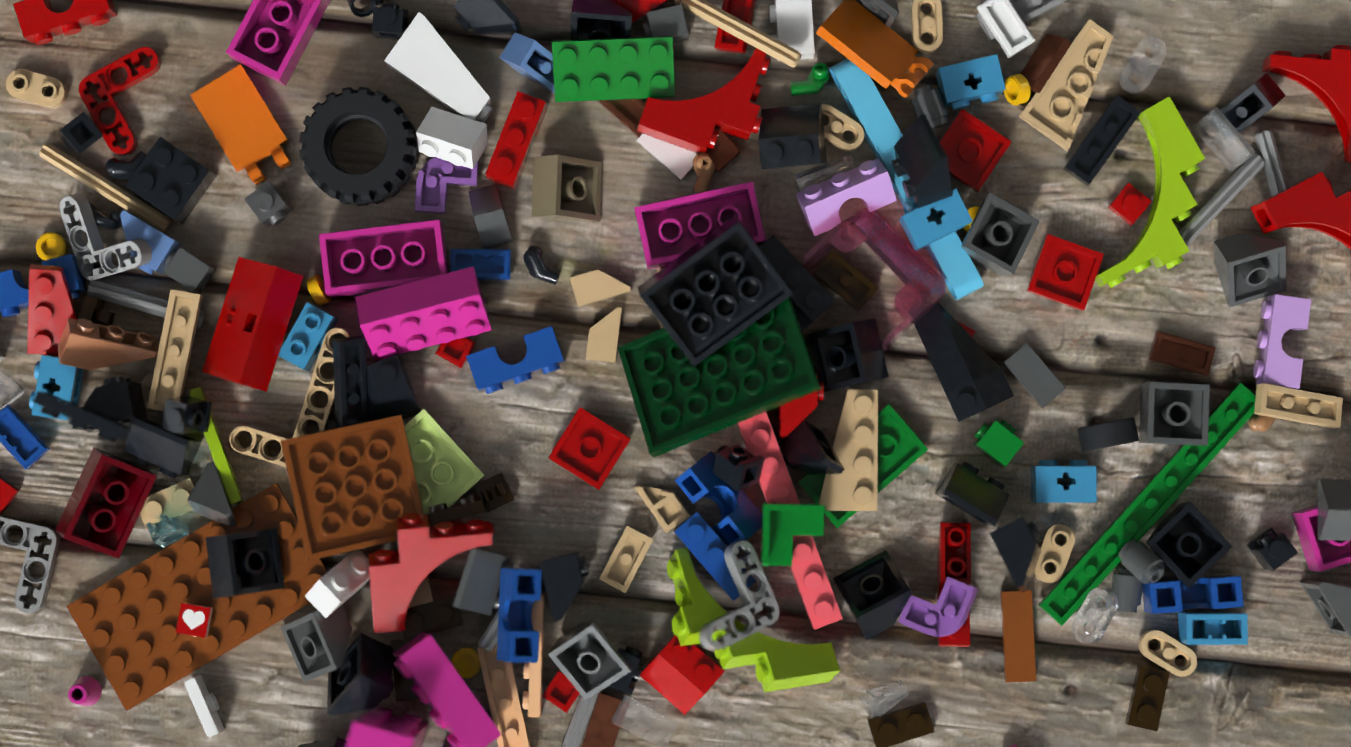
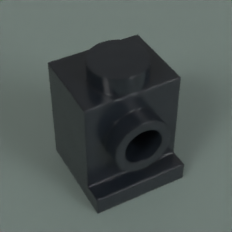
M384 3L382 7H374L372 32L375 37L399 40L407 29L409 11L400 9L399 5Z
M84 112L59 130L63 135L61 139L71 151L75 150L78 154H81L103 136Z
M189 396L166 399L162 429L180 434L197 431L208 432L212 402Z
M724 445L716 452L712 473L736 491L759 483L764 457L762 455L753 456L740 445L733 447Z
M1272 527L1247 544V547L1265 570L1274 571L1298 554L1286 535L1275 532Z
M627 645L625 649L619 647L618 652L631 666L632 670L609 686L632 695L634 687L630 685V682L632 680L637 683L644 666L639 664L643 652Z

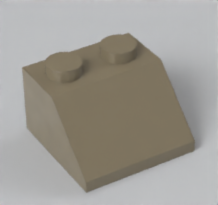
M558 154L534 157L531 217L556 221L600 222L602 162Z

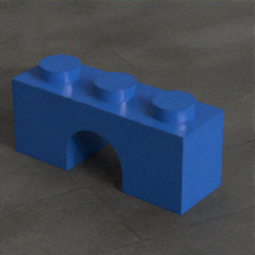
M69 254L42 261L44 266L63 267L73 300L79 299L78 294L87 292L85 280L79 271L75 255ZM13 269L0 272V314H2V317L21 314L20 309L28 307L29 289L23 283L21 272Z
M550 326L523 336L527 346V353L525 358L517 364L504 363L495 346L467 355L466 358L477 389L479 391L485 390L486 394H491L504 389L503 383L514 380L516 385L531 380V374L542 370L543 374H548L561 369L559 364L565 362L553 327Z
M710 451L675 479V482L693 504L700 498H709L718 505L721 518L712 528L726 546L734 542L746 541L762 527V514L742 489L736 491L712 473L715 455Z
M696 511L674 532L727 595L735 601L740 595L725 562L724 553L727 546ZM751 575L746 579L748 589L757 582Z
M500 568L497 660L509 663H538L539 632L533 629L531 613L534 602L541 600L542 570Z
M1237 575L1200 577L1190 588H1187L1180 579L1158 580L1155 583L1150 582L1142 586L1144 612L1150 614L1183 612V610L1244 607L1241 576Z

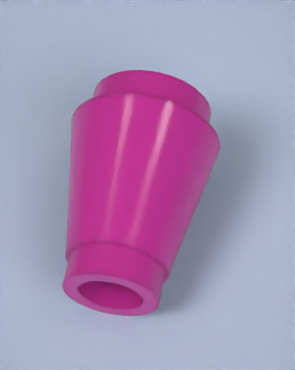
M80 677L70 688L68 698L72 703L81 706L94 705L101 697V685L93 677ZM80 689L83 691V696L80 695Z

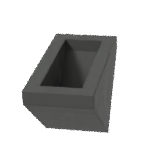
M494 184L469 191L472 213L483 248L488 249L513 242L498 185Z
M214 461L207 464L187 500L193 512L230 527L235 526L237 523Z
M1318 479V540L1350 541L1351 480Z

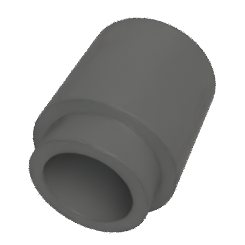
M927 85L914 91L916 96L911 98V102L917 117L925 114L933 130L949 123L947 119L949 113L939 88L932 89L931 85Z
M1131 540L1120 550L1119 558L1122 560V565L1143 584L1155 583L1162 577L1164 561L1143 542Z
M1119 568V573H1113L1110 602H1113L1112 610L1136 613L1137 605H1141L1143 583L1126 568Z

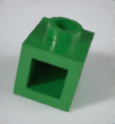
M994 420L989 424L984 422L974 434L977 440L973 445L998 465L1006 467L1024 442L1014 435L1016 429L1004 420H1001L1000 423Z

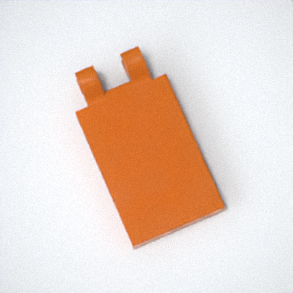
M844 0L816 32V34L885 89L892 85L905 98L908 97L914 87L934 65L926 57H916L915 55L918 52L916 48L856 0Z
M242 64L190 94L235 170L240 172L245 168L253 183L258 185L266 180L264 173L257 163L272 155L276 164L282 170L292 164L282 148V145L289 142Z

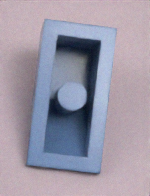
M515 32L499 58L522 75L555 94L552 53L536 40Z
M123 210L120 218L126 242L137 238L144 239L150 245L152 251L150 262L138 268L150 275L154 271L163 274L167 267L164 265L166 259L171 252L178 250L181 243ZM136 250L129 252L131 257L138 256Z

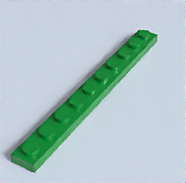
M1237 383L1209 414L1208 446L1181 445L1041 600L1038 606L1059 625L1063 626L1121 561L1119 553L1122 547L1131 540L1139 541L1254 414L1256 396L1242 383Z

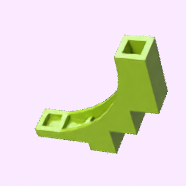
M1170 96L1144 110L1138 116L1147 134L1155 165V190L1152 207L1142 233L1127 255L1118 264L1096 276L1095 281L1099 287L1108 284L1112 288L1126 280L1124 274L1132 269L1137 274L1152 265L1150 259H1152L1156 268L1166 265L1170 269L1183 262L1182 255L1190 251L1172 219L1177 224L1191 216L1192 213L1189 209L1198 205L1180 173L1185 178L1200 169L1198 163L1203 161L1205 157Z
M688 548L676 549L668 560L667 573L669 578L673 580L675 600L680 607L672 618V630L674 635L678 636L680 646L701 643L699 636L702 627L728 612L713 599L696 576ZM736 618L734 619L736 630L743 632L746 625ZM725 629L714 631L711 638L715 641L717 637L727 634ZM757 631L726 648L714 650L716 658L720 660L722 669L756 664V677L761 682L764 692L827 683L840 671L831 642L798 644L775 639Z

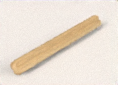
M673 0L676 5L682 4V8L790 67H796L802 55L798 50L705 0Z
M46 143L40 150V157L157 230L165 232L169 228L172 221L169 217L52 144Z

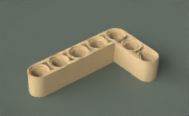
M342 328L331 329L324 337L293 438L307 435L305 428L309 421L315 420L319 424V432L326 431L328 421H332L335 411L334 378L326 379L323 371L327 364L333 363L332 343L334 337L343 334L346 338L352 337L351 333ZM324 391L328 395V403L325 407L318 408L314 402L315 396L319 392ZM248 426L236 427L231 432L229 442L235 451L286 467L282 446L280 454L272 457L268 453V445L274 440L278 441L281 445V440L289 438ZM247 431L252 435V443L248 448H243L239 443V437L243 432Z

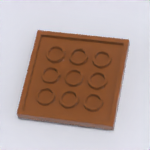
M402 415L280 441L307 561L398 541L397 517H403L408 513L424 515Z

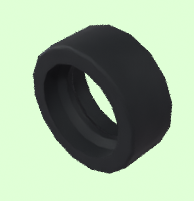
M1134 417L1077 429L1082 452L1139 441Z

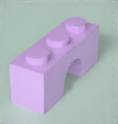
M879 159L863 162L857 168L838 173L827 181L810 185L803 191L796 193L805 222L814 236L842 225L839 210L848 199L860 198L869 212L897 201L889 173Z
M1275 294L1268 296L1267 301L1263 302L1261 318L1264 319L1263 330L1259 331L1257 337V348H1260L1259 360L1255 361L1253 367V377L1256 378V385L1266 383L1300 389L1303 359L1288 356L1282 348L1281 341L1283 335L1288 330L1302 331L1308 329L1311 299Z

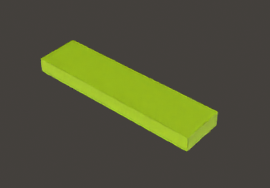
M197 387L190 390V397L208 401L203 388ZM211 411L208 432H204L228 502L235 505L244 502Z

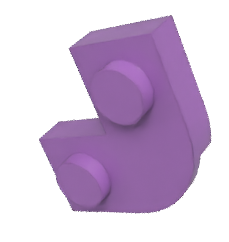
M437 157L430 159L419 170L417 175L415 212L446 214L448 184L478 186L479 160L474 169L454 165Z
M947 577L936 605L911 595L902 610L898 622L935 637L951 635L965 623L978 589Z

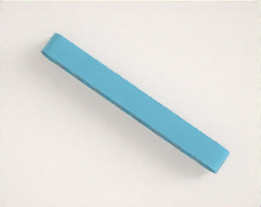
M846 58L830 67V74L856 122L862 126L864 137L875 157L887 169L893 189L905 209L914 204L915 201L913 197L907 198L902 184L904 179L902 176H896L892 166V160L896 159L894 145L903 135L871 77ZM930 211L931 215L927 218L929 223L935 221L938 225L937 221L941 218L940 214H933ZM955 231L926 246V249L950 293L958 301L980 289L984 284L969 254L961 247L962 242Z

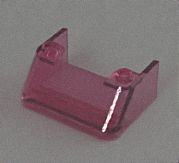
M864 208L837 224L803 256V265L808 269L831 246L842 252H852L863 242L905 284L897 293L894 302L897 312L905 320L883 339L882 348L886 351L943 297L946 287L943 278L917 251H914L913 247L877 210L869 212L867 208Z

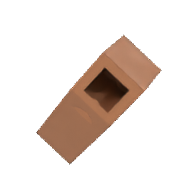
M68 318L58 346L59 364L93 370L156 358L159 343L157 337H153L146 332L135 333L114 325L104 326L95 324L87 319L77 320Z

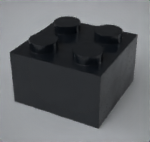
M159 137L125 186L175 221L183 224L217 175L162 137Z

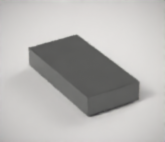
M1027 343L1003 362L1006 368L1041 408H1044L1066 389Z

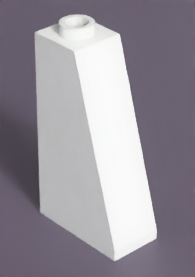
M418 12L384 60L385 63L392 70L457 115L484 123L493 110L490 107L492 104L490 97L426 17Z

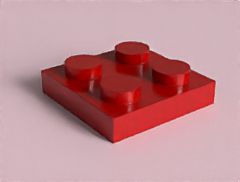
M961 109L940 140V144L947 155L949 174L975 192H978L1011 144V141Z
M1046 234L1026 291L1084 311L1104 254Z
M580 407L548 458L600 490L631 439Z

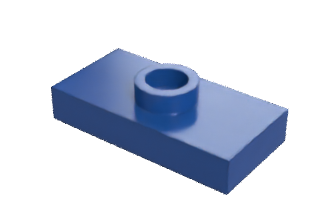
M450 249V272L474 266L478 280H511V250Z
M6 405L0 411V442L24 469H29L50 448L11 405Z

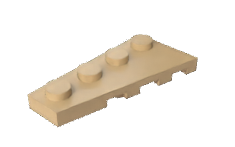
M1089 19L1071 43V46L1041 92L1034 94L1019 117L1068 151L1114 36Z
M848 389L832 446L845 470L841 474H825L817 505H826V511H877L878 390Z

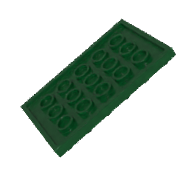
M790 297L696 366H693L665 328L617 347L648 451L652 457L662 455L821 389Z

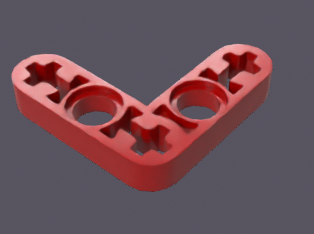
M149 47L137 48L88 75L79 84V94L99 131L103 134L105 142L112 152L120 156L131 155L136 150L137 138L114 96L159 71L161 67L160 56ZM145 54L149 58L153 57L149 61L151 65L149 68H146L144 65L135 68L138 72L137 75L134 74L133 69L128 65L129 62L134 66L139 65L143 62L142 56ZM118 68H124L128 73L126 81L121 84L115 83L112 79L113 72ZM93 83L96 86H100L97 93L105 102L98 103L93 95H87L91 90L89 85ZM107 108L114 109L116 113L115 120L110 124H104L100 119L102 111ZM118 129L123 137H129V140L126 141L127 147L125 149L115 145L119 142V139L111 130Z

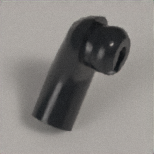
M141 150L131 161H118L117 158H111L107 161L105 167L112 178L130 180L147 155Z
M88 201L97 226L111 230L121 227L120 211L112 209L109 215H106Z
M536 245L530 246L524 253V262L530 275L533 278L556 285L561 271L545 266L542 259L543 250Z

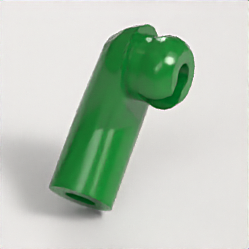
M816 63L806 80L791 81V96L819 93L829 80L830 72L828 66L825 63Z

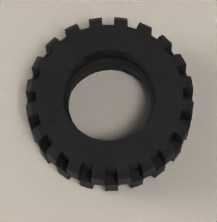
M347 87L342 88V93L336 95L334 92L326 95L327 100L324 103L320 104L317 102L312 107L314 110L312 116H306L303 122L306 126L305 130L300 132L299 141L302 143V149L299 150L300 158L304 161V169L308 176L327 195L348 205L354 203L358 206H368V203L371 202L376 204L384 202V198L389 195L395 196L400 192L398 188L403 183L406 185L410 180L409 174L412 169L415 170L417 160L415 157L416 153H419L415 137L416 132L409 117L393 99L391 100L386 94L378 90L373 92L367 87H359V90ZM356 120H369L377 124L383 130L387 140V151L381 163L373 170L364 174H351L342 170L332 156V143L336 134L343 126Z

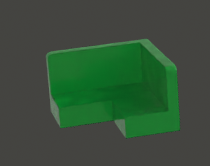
M762 504L761 565L792 566L793 535L824 536V512H826V505Z

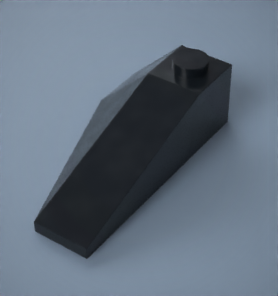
M937 300L909 312L958 422L1014 396L1002 369Z

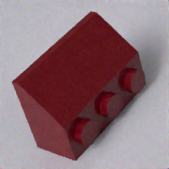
M93 447L55 530L64 539L119 559L157 475L123 458Z

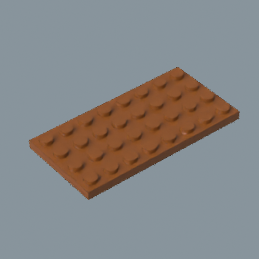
M278 483L232 509L237 525L230 527L212 520L66 606L126 711L311 603L305 595L329 571L322 558L306 560L297 515ZM277 528L285 588L213 598L206 537ZM182 602L213 607L207 638L175 633Z

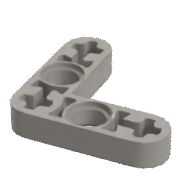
M74 194L66 196L61 200L59 206L61 217L79 271L85 279L89 281L146 265L150 262L152 257L150 245L141 238L104 248L90 204L84 195ZM82 230H84L88 236L87 244H85L81 238ZM136 250L138 256L130 258L128 252ZM112 252L118 257V267L112 262ZM100 261L101 267L94 269L92 263Z
M0 515V527H2L0 530V545L26 551L15 595L16 607L24 613L40 611L46 603L60 546V535L54 528ZM13 525H18L23 530V537L19 542L11 541L8 536V531ZM47 532V538L52 539L51 545H45L43 554H49V558L43 556L34 557V552L42 551L43 543L38 541L39 536H44ZM36 561L42 562L45 566V574L39 579L33 577L30 572L31 565ZM27 581L34 584L42 583L41 588L36 587L33 591V597L37 599V603L31 604L28 607V601L24 600V596L31 594L33 586H27Z
M742 540L731 543L726 547L724 553L725 562L744 605L702 627L699 636L700 642L708 650L713 651L726 648L773 624L779 617L778 603L755 549L747 541ZM739 551H743L744 556L738 560L736 554ZM746 566H750L751 570L741 571ZM749 575L755 577L758 583L757 589L754 592L750 591L746 585V579ZM763 607L767 608L768 612L765 616L754 618L753 614L763 610ZM737 615H740L745 620L746 626L743 632H739L734 626V619ZM726 630L727 634L717 637L715 641L712 640L711 635L714 634V631Z

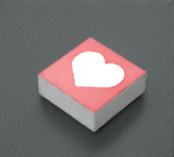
M182 602L175 633L207 638L213 607Z

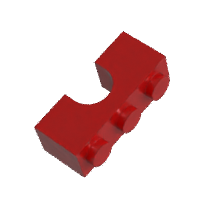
M23 0L13 4L24 38L36 45L47 44L53 41L54 36L63 33L64 35L79 33L82 30L81 27L90 24L93 26L106 24L110 21L111 17L117 16L112 0H73L71 7L62 13H55L49 0Z
M517 91L485 173L489 181L516 190L526 165L529 147L534 136L538 134L548 109L546 101Z

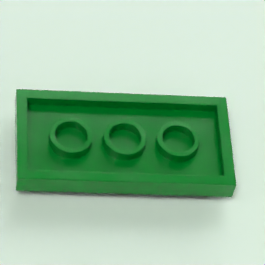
M672 35L552 40L555 102L675 97Z
M887 404L878 412V493L929 450L890 404ZM806 474L797 483L817 505L825 474ZM826 511L824 514L838 528L857 511Z

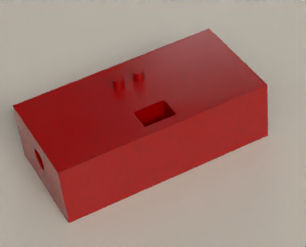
M238 257L202 372L267 392L303 276L273 265Z

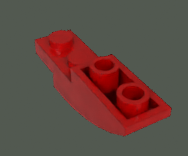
M940 522L937 602L947 577L967 585L971 584V523ZM970 612L959 630L951 635L938 637V646H970Z

